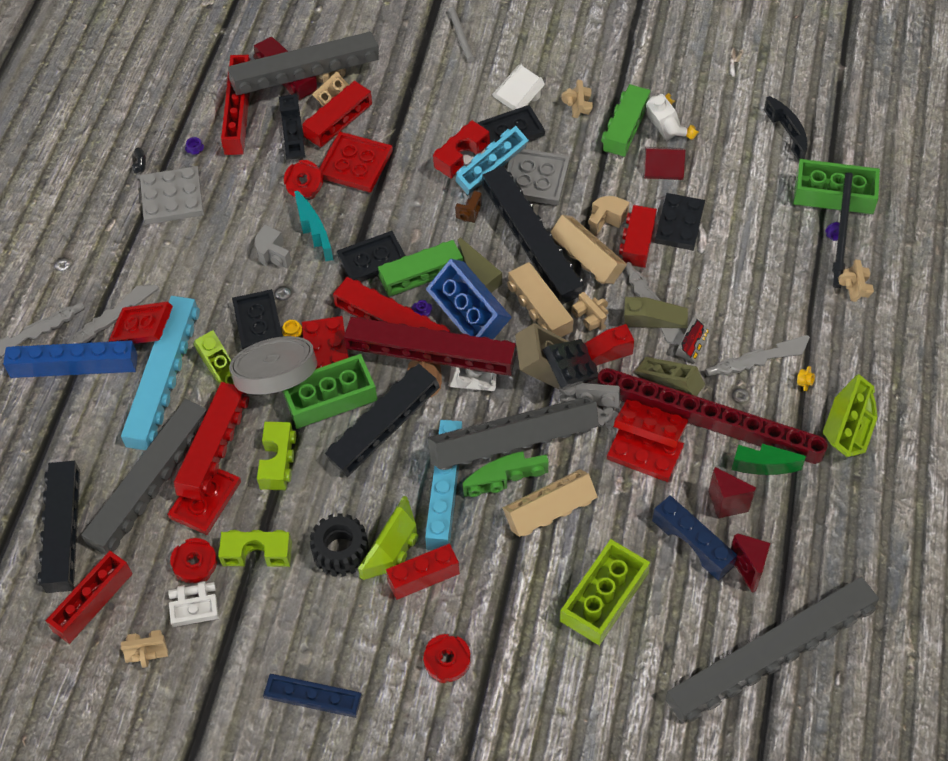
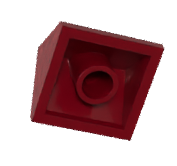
M645 146L644 179L684 180L686 150L684 148Z
M715 467L708 492L718 519L749 512L757 487Z
M738 533L734 535L730 549L738 555L735 567L751 592L754 593L757 590L764 569L770 543Z

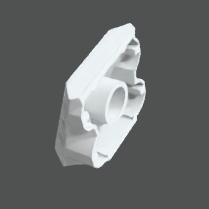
M521 63L492 95L510 109L515 110L528 105L530 101L540 99L541 89L545 83L542 77H538L523 67Z
M451 366L448 386L495 391L497 374Z

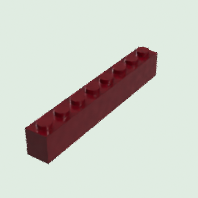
M350 317L344 335L346 349L508 376L512 375L517 356L516 343L508 340L500 341L488 337L470 336L464 333L456 334L445 330L437 331L426 327L388 323L383 320H369L364 317Z

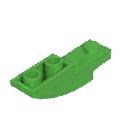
M522 451L496 459L478 469L462 483L464 497H477L488 492L498 493L503 489H507V481L509 480L518 481L524 477L542 476L548 473L549 461L547 455L525 459Z

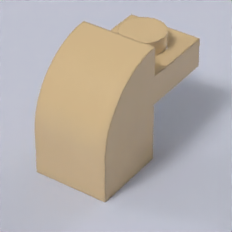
M604 196L594 201L592 204V214L588 221L590 232L597 236L605 222L620 228L627 218L630 202L615 196Z

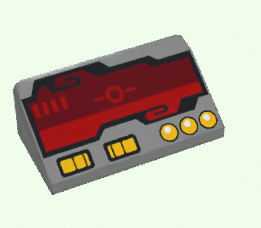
M693 316L675 353L676 356L691 363H695L710 332L696 317Z

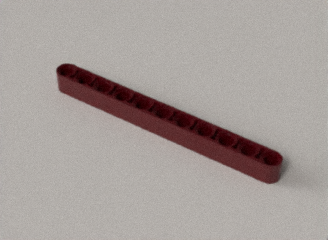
M602 369L598 374L597 384L620 387V401L626 402L627 399L635 400L643 405L656 407L661 411L679 415L687 419L690 424L760 447L762 444L801 454L806 456L805 461L809 463H820L825 456L828 444L821 436L613 369Z

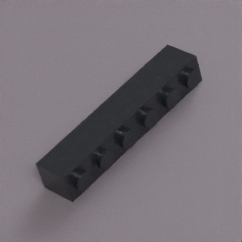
M419 363L415 367L410 368L399 382L392 385L390 391L384 397H380L368 412L360 416L359 421L353 427H349L337 442L329 446L325 453L329 461L348 478L440 388L437 379Z
M75 460L48 463V471L44 475L47 491L43 492V500L46 506L45 511H42L44 531H41L40 538L43 544V551L39 552V561L42 566L41 572H38V584L43 587L46 593L74 590L80 469Z

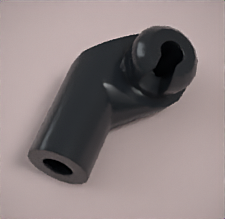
M136 148L134 155L138 163H133L132 168L134 173L137 174L144 172L146 156L142 148Z

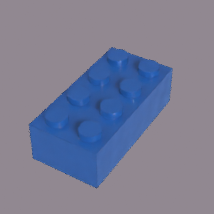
M450 258L426 288L428 293L464 334L494 339L512 318L463 261Z

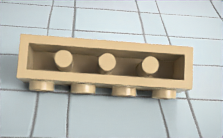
M561 215L551 230L555 244L562 248L564 247L571 258L582 263L581 267L588 272H592L595 275V279L602 284H614L627 265L572 216Z
M530 262L508 272V288L518 296L520 305L526 307L529 311L532 321H536L539 326L560 337L573 332V318Z
M579 469L502 508L511 531L520 537L531 534L534 529L540 526L551 524L554 519L560 516L564 517L571 514L572 510L578 507H585L591 504L592 500L598 498L589 473Z

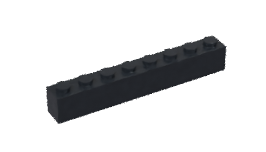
M501 166L482 174V187L544 282L563 305L578 298L584 286L581 277L576 276L569 260L566 261L561 247L555 244L551 232L545 229L541 217L535 214L531 202L525 199L521 187L515 184L511 172H507L505 167Z

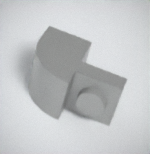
M264 225L255 237V247L259 261L266 267L272 261L277 266L281 265L287 269L289 268L292 261L290 251L282 248L284 245L282 233Z

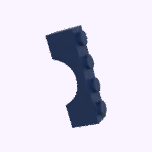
M671 495L654 508L652 521L668 536L676 535L688 543L697 554L702 567L719 581L734 568L738 555Z

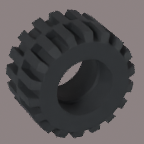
M337 513V517H333V514L328 515L327 520L322 518L320 525L316 524L313 527L314 532L310 534V547L314 562H316L319 569H323L324 573L328 574L331 572L332 576L337 577V574H341L343 577L347 576V572L355 573V568L360 566L369 552L367 533L363 524L360 525V521L357 518L353 520L352 516L348 514L346 517H343L342 513ZM337 539H347L352 542L343 551L328 549L330 543Z

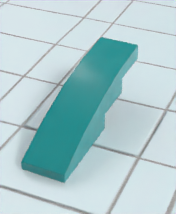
M294 191L303 234L311 232L314 248L322 246L325 262L333 260L327 232L319 216L299 191Z

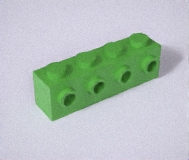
M629 84L627 90L622 92L620 105L617 104L614 110L615 116L610 118L608 131H604L602 135L603 151L623 157L626 156L646 112V103L650 99L651 90Z
M454 240L443 242L432 248L423 249L418 253L404 256L401 259L379 266V279L388 297L433 281L450 258L463 261V257Z

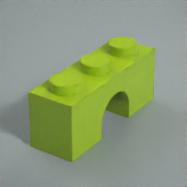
M264 422L262 437L265 451L276 452L277 455L269 460H259L257 482L260 490H286L287 482H291L289 464L293 463L294 451L291 448L292 444L296 443V431L292 430L291 422Z
M230 530L228 532H221L218 557L222 566H245L247 555L254 550H261L265 552L264 558L267 567H290L292 540L289 532L283 530H275L273 532Z

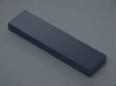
M270 673L263 697L264 699L356 718L362 693Z

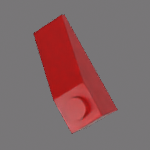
M627 324L602 332L585 344L592 361L597 366L632 355L634 338Z

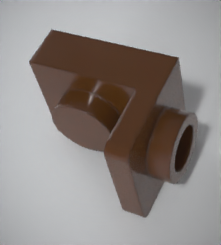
M474 191L472 197L467 199L466 205L457 203L455 206L456 218L475 223L482 207V194Z

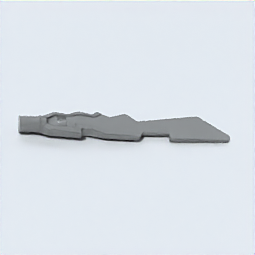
M627 262L625 270L629 275V283L634 287V293L639 297L661 301L648 287L649 283L641 273L635 270L630 262ZM661 328L667 343L680 344L684 336L680 328Z
M158 285L136 286L114 309H106L101 317L93 318L92 322L85 324L84 328L76 332L74 338L68 344L90 341L97 336L98 332L117 321L122 308L139 305L159 289Z
M80 302L74 306L65 307L52 313V316L41 319L24 327L23 332L12 338L7 336L1 339L0 358L5 355L6 347L18 346L28 338L36 340L42 333H50L52 329L59 328L64 322L70 321L76 313L84 310V305Z
M808 335L777 343V348L766 351L760 348L746 353L739 358L734 359L732 357L713 367L706 368L705 374L709 377L716 374L729 375L732 372L741 373L745 369L750 370L754 365L764 366L767 359L803 355L810 337Z

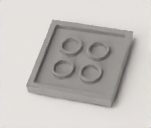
M523 149L509 161L507 172H511L515 184L521 187L526 200L559 206L570 156Z
M198 166L140 175L145 225L204 215Z

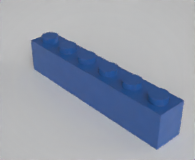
M133 341L12 346L5 349L3 365L10 378L136 372L138 354Z

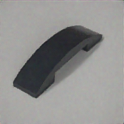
M297 94L278 96L286 160L305 158Z
M771 96L766 97L765 113L772 123L781 122L793 140L792 152L798 160L805 159L807 137L801 122L782 102Z

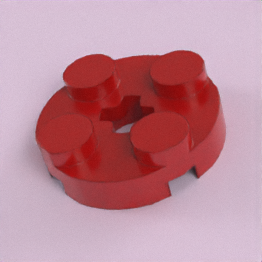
M300 160L298 163L292 164L287 168L284 174V184L288 193L295 197L294 191H299L305 199H313L323 185V173L313 162ZM307 175V182L301 184L302 182L299 181L300 177L304 178Z
M190 538L185 540V543L181 546L178 545L174 548L170 564L175 576L186 583L206 582L216 569L217 555L213 547L206 540ZM194 556H197L199 562L191 565L188 561L193 560Z
M441 634L428 642L423 661L425 669L431 677L437 679L440 683H447L458 680L465 675L470 668L471 654L469 646L462 638ZM444 653L448 656L451 654L454 656L451 658V662L442 661Z

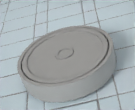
M284 336L263 340L245 348L232 359L229 368L234 385L239 391L247 394H270L289 389L306 380L315 371L317 360L310 341L301 337Z

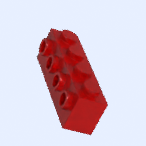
M354 80L326 105L319 108L314 115L305 120L302 124L304 137L318 147H323L339 131L343 130L372 105L371 91Z
M109 551L45 620L52 632L70 644L132 576L133 573L127 562L112 551Z

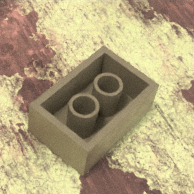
M533 323L515 334L520 371L559 389L560 385L542 349L549 345L568 342V340Z

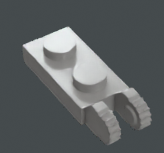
M581 383L565 388L559 387V392L562 394L559 396L561 403L588 397L596 401L597 406L619 408L620 405L619 386Z

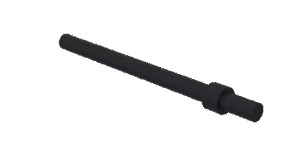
M849 172L845 173L836 260L832 268L834 273L833 288H841L838 277L843 274L846 265L844 263L853 180V173Z

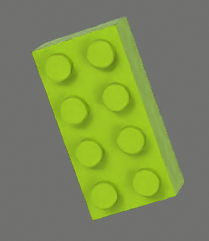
M610 539L562 607L560 622L600 646L647 577L650 562Z

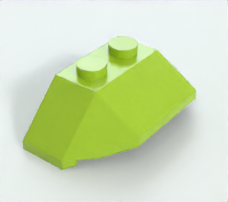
M860 374L856 375L835 397L823 429V434L830 444L846 457L866 453L877 421L876 401L873 395L875 393L874 386Z
M403 495L398 506L358 567L361 579L365 580L386 574V569L405 562L409 547H413L417 542V528L408 497Z

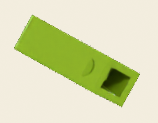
M214 330L196 339L193 345L219 384L221 382L234 384L229 368L232 360Z

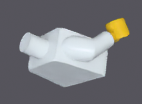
M671 94L652 96L647 101L648 118L665 141L674 136H687L693 140L699 133L693 125H690L688 128L681 127L677 113L672 106L675 100L670 98Z

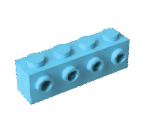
M517 126L511 130L507 129L502 133L501 138L497 142L493 141L486 147L484 153L477 154L471 160L472 163L467 167L464 165L456 172L455 181L467 195L482 184V174L504 166L527 146L529 140Z

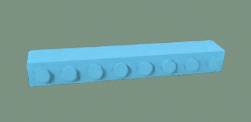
M177 296L170 297L169 303L173 306L170 317L167 320L160 340L154 342L121 434L123 443L127 448L147 450L158 435L157 430L159 425L163 423L165 407H168L170 403L171 389H174L176 385L177 372L182 368L183 354L187 353L189 337H192L194 333V322L199 318L200 309L197 308L195 299Z

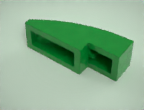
M762 444L760 451L738 445L731 470L756 475L787 474L801 471L806 456Z

